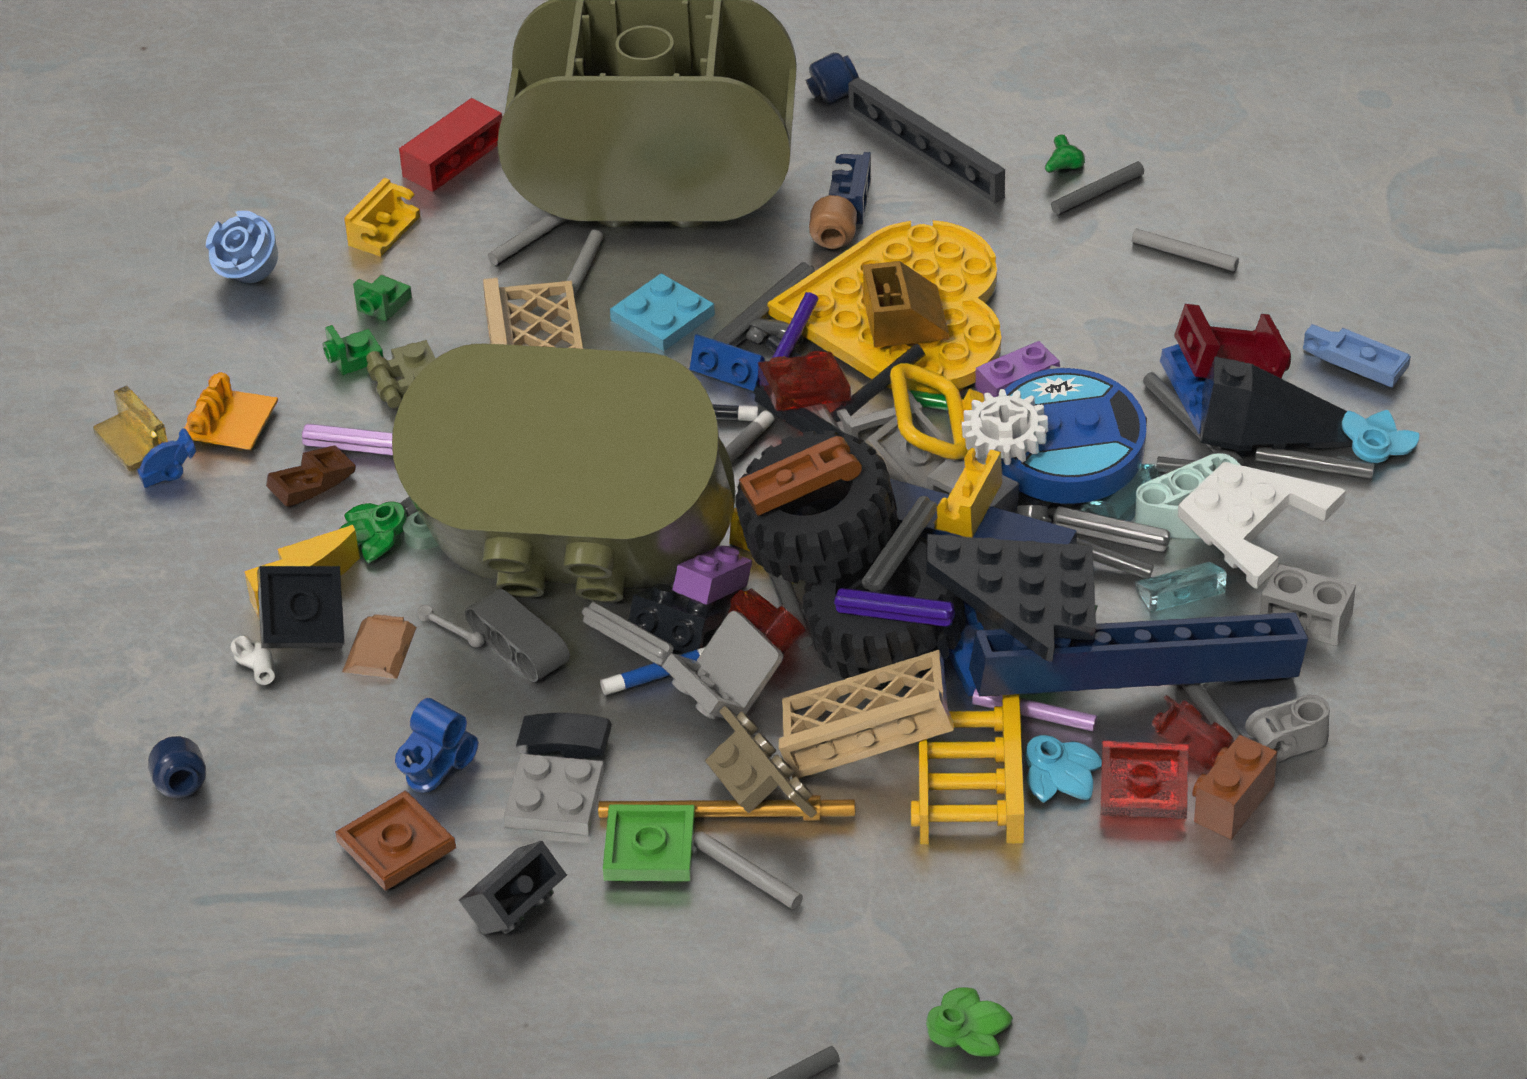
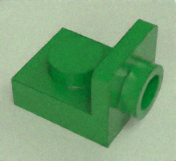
M380 275L372 284L361 279L353 283L357 311L385 322L412 298L411 286L384 275Z
M333 325L325 327L327 341L322 343L324 354L329 363L334 362L342 375L366 368L368 365L366 356L372 351L379 352L381 357L384 358L382 348L369 329L341 338Z

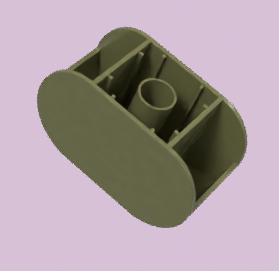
M548 0L535 8L526 17L515 37L512 51L511 78L497 142L502 169L511 185L528 202L547 213L569 220L598 221L608 227H624L634 221H669L678 227L691 228L699 226L705 221H727L749 214L767 203L775 195L788 172L797 71L794 46L781 22L770 11L752 0Z
M486 343L463 345L443 353L423 368L405 392L395 417L392 434V452L395 468L405 491L442 551L460 567L484 578L497 579L496 590L503 589L514 597L533 598L542 596L544 594L545 582L576 584L575 594L585 600L602 603L619 602L623 600L624 587L648 589L655 584L667 585L674 582L678 564L719 546L731 523L735 506V478L729 455L719 438L718 424L712 402L696 376L685 366L667 356L648 352Z

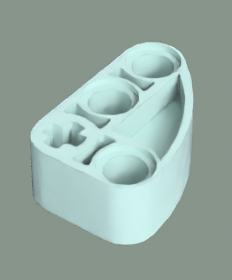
M1216 453L1142 484L1136 491L1135 523L1167 529L1170 532V538L1201 539L1178 517V505L1223 462L1240 464L1230 455Z

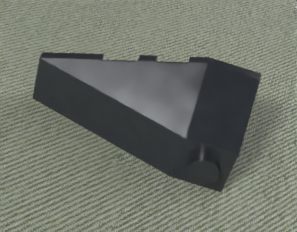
M1214 357L1202 388L1200 443L1237 451H1248L1252 449L1253 445L1269 444L1273 450L1285 449L1287 444L1303 443L1308 448L1352 447L1353 441L1342 429V420L1347 412L1346 410L1253 364Z

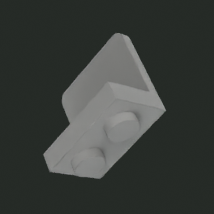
M731 611L697 661L671 653L662 667L674 678L672 680L674 687L682 693L692 696L697 701L695 707L699 712L710 719L716 720L717 717L724 718L719 712L724 706L728 707L736 716L741 711L746 714L781 664L783 654L742 613Z

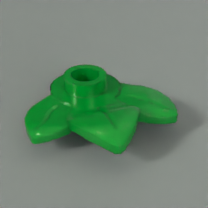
M394 501L385 502L380 505L372 503L360 504L344 514L347 523L343 524L339 529L350 525L354 526L357 543L361 545L363 557L367 563H370L382 556L394 545L395 537L403 532V525L407 514L404 507Z

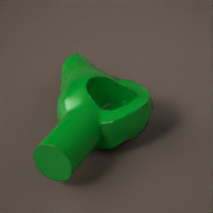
M1061 134L1054 138L1056 149L1045 165L1046 172L1051 173L1063 169L1080 168L1084 165L1085 155L1082 150L1074 145H1070L1065 135Z

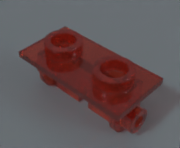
M1166 695L1164 699L1169 709L1165 714L1160 712L1154 717L1152 726L1155 727V733L1177 749H1180L1190 738L1192 741L1183 750L1184 753L1204 769H1212L1222 748H1229L1231 746L1233 737L1218 723L1213 722L1210 726L1201 720L1202 715L1187 701L1182 700L1179 704Z

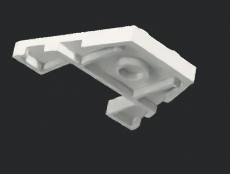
M1223 462L1178 505V517L1207 545L1214 544L1225 554L1224 561L1233 569L1239 567L1246 574V581L1252 587L1258 589L1278 569L1279 557L1250 542L1288 505H1292L1325 522L1345 502L1346 490Z

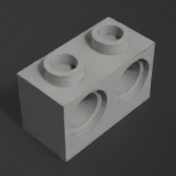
M1278 563V569L1271 575L1261 594L1260 614L1296 612L1308 638L1337 646L1353 615L1356 585Z

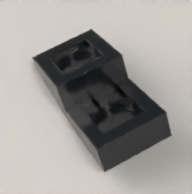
M544 713L524 716L516 748L520 754L529 755L560 751L564 758L585 759L605 754L612 723L607 718L577 713Z

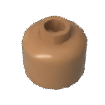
M833 195L822 197L815 202L810 212L809 233L813 241L827 249H839L852 242L856 234L857 211L854 205L846 198Z

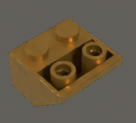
M901 261L863 265V297L874 347L949 340V331L937 285Z

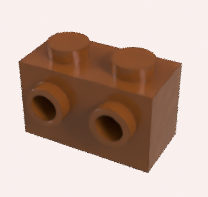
M1239 735L1229 748H1222L1213 768L1208 774H1201L1193 787L1192 796L1196 798L1194 822L1232 840L1273 789L1277 751L1242 735Z

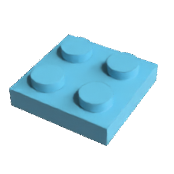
M662 273L610 308L611 321L663 352L715 315L714 303Z

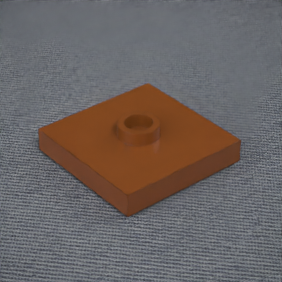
M406 790L335 831L337 842L385 891L456 849L455 838Z

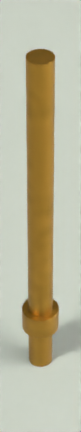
M812 795L808 801L817 811V814L812 818L803 812L792 800H763L750 813L745 811L736 800L599 801L598 815L599 818H608L609 804L694 805L695 817H803L804 821H821V817L855 816V799L821 800V795Z

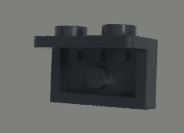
M655 584L653 587L633 595L628 620L670 643L674 650L683 653L702 648L705 633L720 627L726 610L712 606L713 602L707 605L689 597L677 594V592L672 591V586L666 584Z

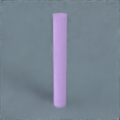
M975 689L972 704L994 709V706H1002V695L979 697L977 689ZM1019 698L1020 715L1087 731H1095L1097 715Z

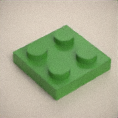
M609 804L602 869L603 880L690 881L695 826L694 805Z

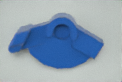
M182 428L180 430L177 441L172 440L161 443L152 448L143 458L141 466L137 471L144 488L164 480L173 481L182 476L184 472L182 465L186 458L189 457L191 459L196 453L195 444L187 429Z

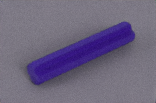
M845 588L838 590L834 600L836 611L845 614L944 627L951 626L955 618L954 604L947 601Z

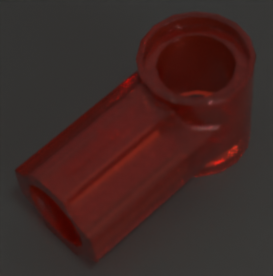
M752 588L747 591L740 590L731 599V607L728 614L731 611L742 613L783 655L806 632L804 626L788 610L782 606L776 608Z

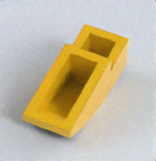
M353 525L279 548L277 549L279 560L262 566H340V575L342 576L360 559L355 528ZM259 567L244 571L249 600L259 618L257 570Z

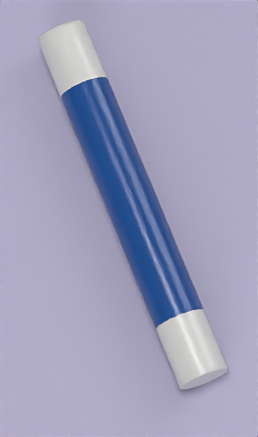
M705 647L679 656L697 661ZM653 663L602 679L600 684L606 696L669 676L670 674L662 666Z

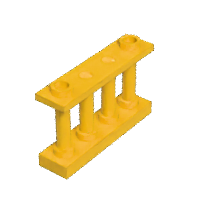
M1019 694L1002 695V706H994V711H949L953 720V728H994V732H1002V737H995V741L927 742V739L919 741V801H911V827H920V844H929L928 822H997V826H1006V844L1024 843V796ZM995 758V763H1003L1004 768H996V773H928V759ZM928 790H996V794H1005V800H997V804L928 805Z

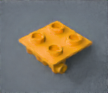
M218 372L209 378V386L201 392L200 397L196 401V408L189 413L184 428L187 429L193 441L251 450L276 406L278 398L233 391L229 376L223 372Z

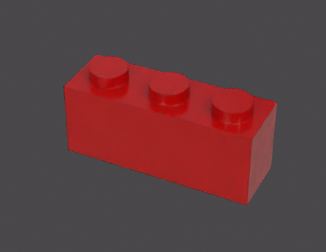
M470 98L399 148L402 176L434 192L498 146V133L502 113Z

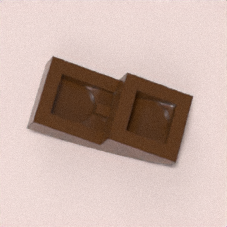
M336 445L303 453L301 466L268 473L266 487L288 507L309 500L335 487L355 472L356 465Z

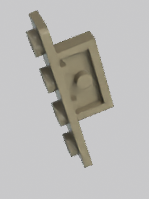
M724 706L719 712L735 732L724 743L720 744L705 762L737 803L750 813L776 787L780 786L785 794L810 818L817 814V811L808 801L813 794L796 776L792 780L790 779L795 772L778 754L772 757L777 751L774 746L760 732L756 736L754 735L759 730L756 724L743 711L736 716L728 707Z

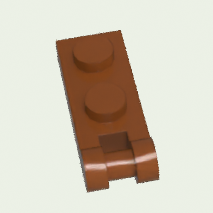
M835 436L740 478L739 482L744 495L757 516L839 479L844 481L853 480L860 474L862 466L856 456L850 454V447L844 438Z

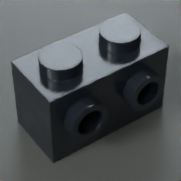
M535 842L517 848L461 897L459 902L484 935L500 930L503 934H506L524 921L523 915L530 908L537 907L548 900L554 894L553 888L567 874L544 842Z

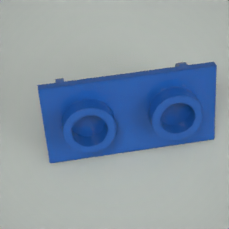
M695 334L689 370L754 391V388L758 386L759 377L763 376L769 365V362H766L762 355Z

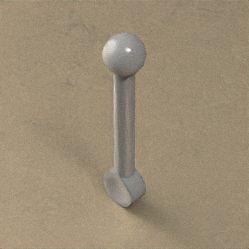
M421 605L417 609L419 620H431L467 639L473 648H479L484 644V636L481 633H471L433 612V608L430 605Z

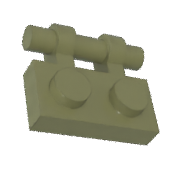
M427 340L391 349V360L381 357L377 351H372L366 356L368 373L372 380L377 381V392L381 400L387 402L390 408L399 407L412 381L424 367L435 359ZM399 376L401 377V380L398 381L394 379Z

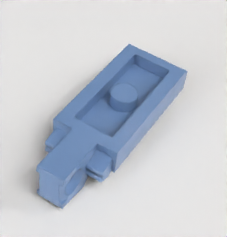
M1311 324L1304 334L1303 349L1322 360L1324 359L1327 362L1392 388L1410 365L1411 356L1345 328H1342L1339 332H1331Z

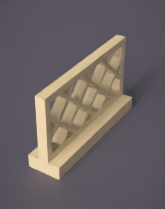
M498 278L483 279L490 344L523 345L525 343L529 346L555 347L554 345L559 341L564 340L572 344L569 348L583 349L572 281L499 287ZM566 293V297L557 304L547 299L549 296ZM524 299L527 302L518 307L508 302V300ZM537 306L547 310L541 317L530 312ZM557 316L568 321L562 327L551 323ZM520 320L531 324L524 331L514 326ZM540 330L552 334L545 341L534 336Z
M936 650L783 698V737L779 738V750L784 761L795 772L792 777L796 776L799 779L954 731L953 720L948 711L944 663L940 651ZM931 668L921 679L914 677L919 671ZM891 681L882 691L875 689L879 684ZM904 686L911 687L903 697L896 696ZM851 693L843 703L836 702L840 696ZM865 698L872 700L863 710L856 708ZM812 706L803 716L795 713V710ZM826 710L833 712L824 722L817 721Z

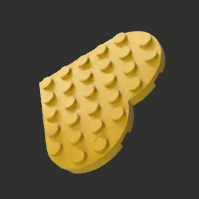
M933 220V226L927 224L911 226V221H905L877 230L767 303L769 308L768 315L776 320L790 324L805 293L811 292L815 294L819 300L802 331V336L871 379L914 344H918L925 352V356L914 365L946 377L956 385L959 391H962L965 387L976 382V367L999 358L1001 352L1000 322L992 309L985 304L993 294L997 283L995 253L981 236L965 227L949 222ZM901 261L937 285L949 331V340L874 347L863 297V265ZM906 379L907 390L941 393L932 387Z

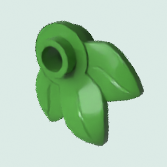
M960 987L944 994L941 1005L929 1011L926 1026L930 1039L940 1046L956 1047L959 1045L969 1054L989 1057L999 1055L1000 1048L993 1036L1010 1026L1013 1017L998 1003L988 1000L980 1001L978 992L975 989Z

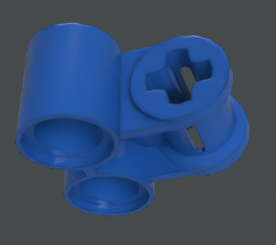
M425 698L414 709L410 719V728L413 732L398 749L395 756L397 768L406 775L409 787L419 793H428L435 790L452 766L456 769L465 768L475 757L479 744L478 738L466 731V717L432 698ZM407 756L410 758L412 762L411 764H409V762L407 761ZM428 769H430L431 773L433 774L432 777L427 772Z

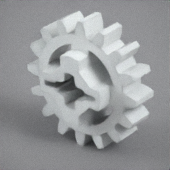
M1000 389L998 397H993L988 392L984 393V402L973 400L971 402L972 410H964L962 436L965 438L967 450L975 448V457L978 459L987 455L991 449L1001 452V458H1003L1005 465H1010L1011 458L1017 457L1020 461L1024 462L1026 461V452L1032 454L1039 453L1038 444H1045L1047 441L1048 417L1044 415V406L1042 404L1035 405V397L1032 395L1021 399V391L1016 390L1012 396H1007L1004 389Z

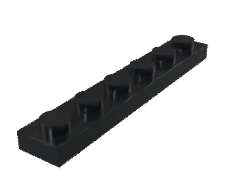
M858 77L849 82V111L994 204L1005 198V169L999 164L988 159Z

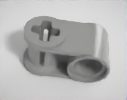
M1310 694L1303 695L1285 703L1256 710L1246 720L1245 728L1252 738L1257 739L1258 743L1271 749L1276 748V763L1292 756L1319 750L1327 744L1329 738L1330 707L1328 702L1322 697Z

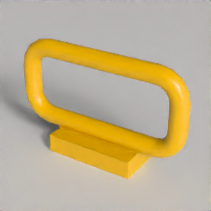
M900 363L891 369L890 380L898 429L903 438L913 446L951 460L965 458L968 450L965 438L962 436L964 410H972L971 402L973 400L984 402L983 393L969 389L965 398L961 399L956 385L938 373L908 363ZM906 379L932 387L945 396L954 444L928 436L915 428L912 420Z

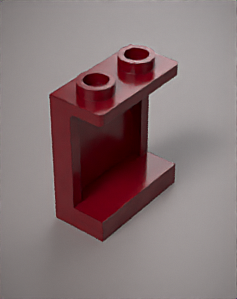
M1185 303L1174 337L1195 377L1207 378L1214 357L1253 364L1282 379L1284 371H1287L1290 367L1291 352L1269 314L1262 313L1260 315L1256 329L1253 331L1214 327L1209 325L1199 305Z

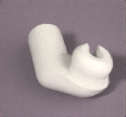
M247 636L235 638L230 647L234 654V659L240 665L254 671V678L257 683L261 685L271 683L275 678L273 656L269 648H261V643L252 642Z

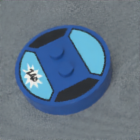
M1055 368L1026 375L1004 389L1007 396H1012L1016 390L1021 391V399L1031 395L1034 396L1035 405L1042 404L1044 406V415L1048 417L1047 441L1045 444H1038L1039 453L1032 454L1026 452V461L1024 462L1020 461L1017 457L1011 458L1010 465H1005L1003 458H1001L1002 475L1018 482L1019 491L1053 503H1085L1102 499L1119 491L1139 471L1145 452L1146 418L1138 400L1120 383L1107 376L1088 370Z

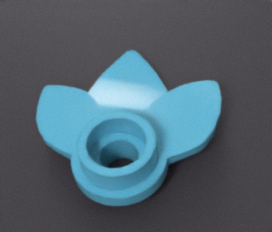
M1389 410L1378 412L1366 419L1355 412L1347 411L1342 420L1344 433L1353 441V452L1366 462L1379 463L1388 459L1390 455H1406L1416 448L1419 441V433L1415 431H1397Z
M1039 735L1032 738L1025 749V759L1029 767L1026 777L1027 785L1041 802L1044 803L1050 800L1057 790L1075 798L1086 801L1090 800L1093 792L1091 772L1100 769L1103 765L1102 759L1093 749L1079 742L1061 743L1058 739L1048 735ZM1043 752H1047L1051 756L1045 755Z

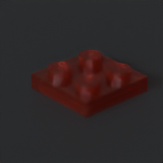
M813 351L805 356L792 358L779 356L770 359V361L758 362V376L776 411L851 400V386L832 352Z
M1102 741L1101 816L1187 819L1188 744Z

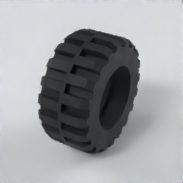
M825 430L824 434H816L815 431L803 432L802 437L793 439L792 436L784 438L781 440L780 445L776 447L770 445L763 450L760 459L754 458L746 469L747 474H743L741 478L840 435L836 431ZM845 434L842 438L850 447V454L855 455L862 466L860 474L855 479L850 481L839 479L757 516L744 495L739 482L735 504L747 547L758 565L764 567L766 572L775 577H779L782 574L783 580L798 584L799 580H805L808 585H819L821 580L829 579L831 583L842 580L841 576L850 572L853 576L863 570L865 563L869 562L872 564L881 553L880 548L884 549L893 536V532L897 527L898 516L886 464L872 446L864 441L861 443L860 439ZM822 499L842 500L833 508L819 514L807 516L792 515L798 508L813 501Z
M920 536L917 538L880 593L951 602L954 604L955 618L951 626L944 627L863 617L836 611L834 600L839 589L845 588L870 592L869 589L863 587L862 579L873 563H865L863 570L853 576L851 572L841 576L842 580L831 583L828 579L821 580L819 585H805V594L802 597L803 609L815 651L818 652L819 659L823 664L831 668L833 673L847 679L849 676L853 677L936 650L940 651L944 661L950 655L949 649H955L961 639V632L965 628L964 603L962 599L926 574L927 539ZM931 668L919 671L917 674H919L922 677ZM888 682L881 683L878 686H887Z

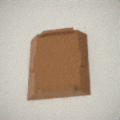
M378 614L372 617L368 616L360 624L342 672L398 679L417 627L409 621H405L404 617Z

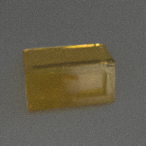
M126 385L113 391L118 414L94 425L93 430L99 440L128 471H134L140 468L143 458L152 448L168 441L164 424Z

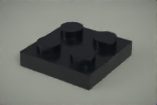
M259 566L257 581L261 648L343 647L345 640L340 566Z

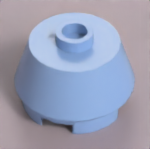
M236 211L237 216L228 219L223 224L218 221L211 228L206 239L209 261L214 271L223 277L242 283H255L266 278L277 264L278 248L274 230L265 218L250 211Z

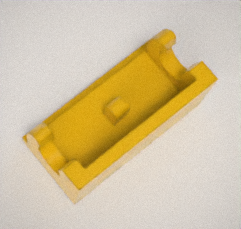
M383 178L344 217L348 246L382 257L421 217L419 208L406 204L401 199L403 197L411 200L415 194L410 189L391 183L390 179Z
M970 448L964 458L965 468L948 499L942 498L937 506V518L934 522V529L973 538L1002 484L1001 452L990 449L985 461L986 464H981L975 458V449Z

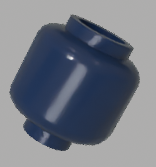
M833 52L810 64L809 73L811 77L805 81L814 98L820 96L823 101L830 104L849 95V82L859 76L848 55L842 57L841 54Z
M172 736L159 741L152 748L148 757V769L152 781L160 793L174 799L185 798L196 793L202 787L206 779V765L198 745L191 739L182 736Z

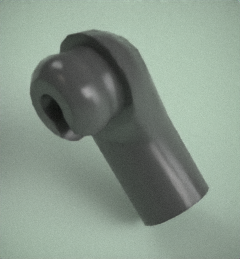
M755 319L749 324L751 328L747 332L746 337L757 345H763L766 342L767 335H776L782 339L789 323L781 320ZM802 333L795 346H799L804 338Z

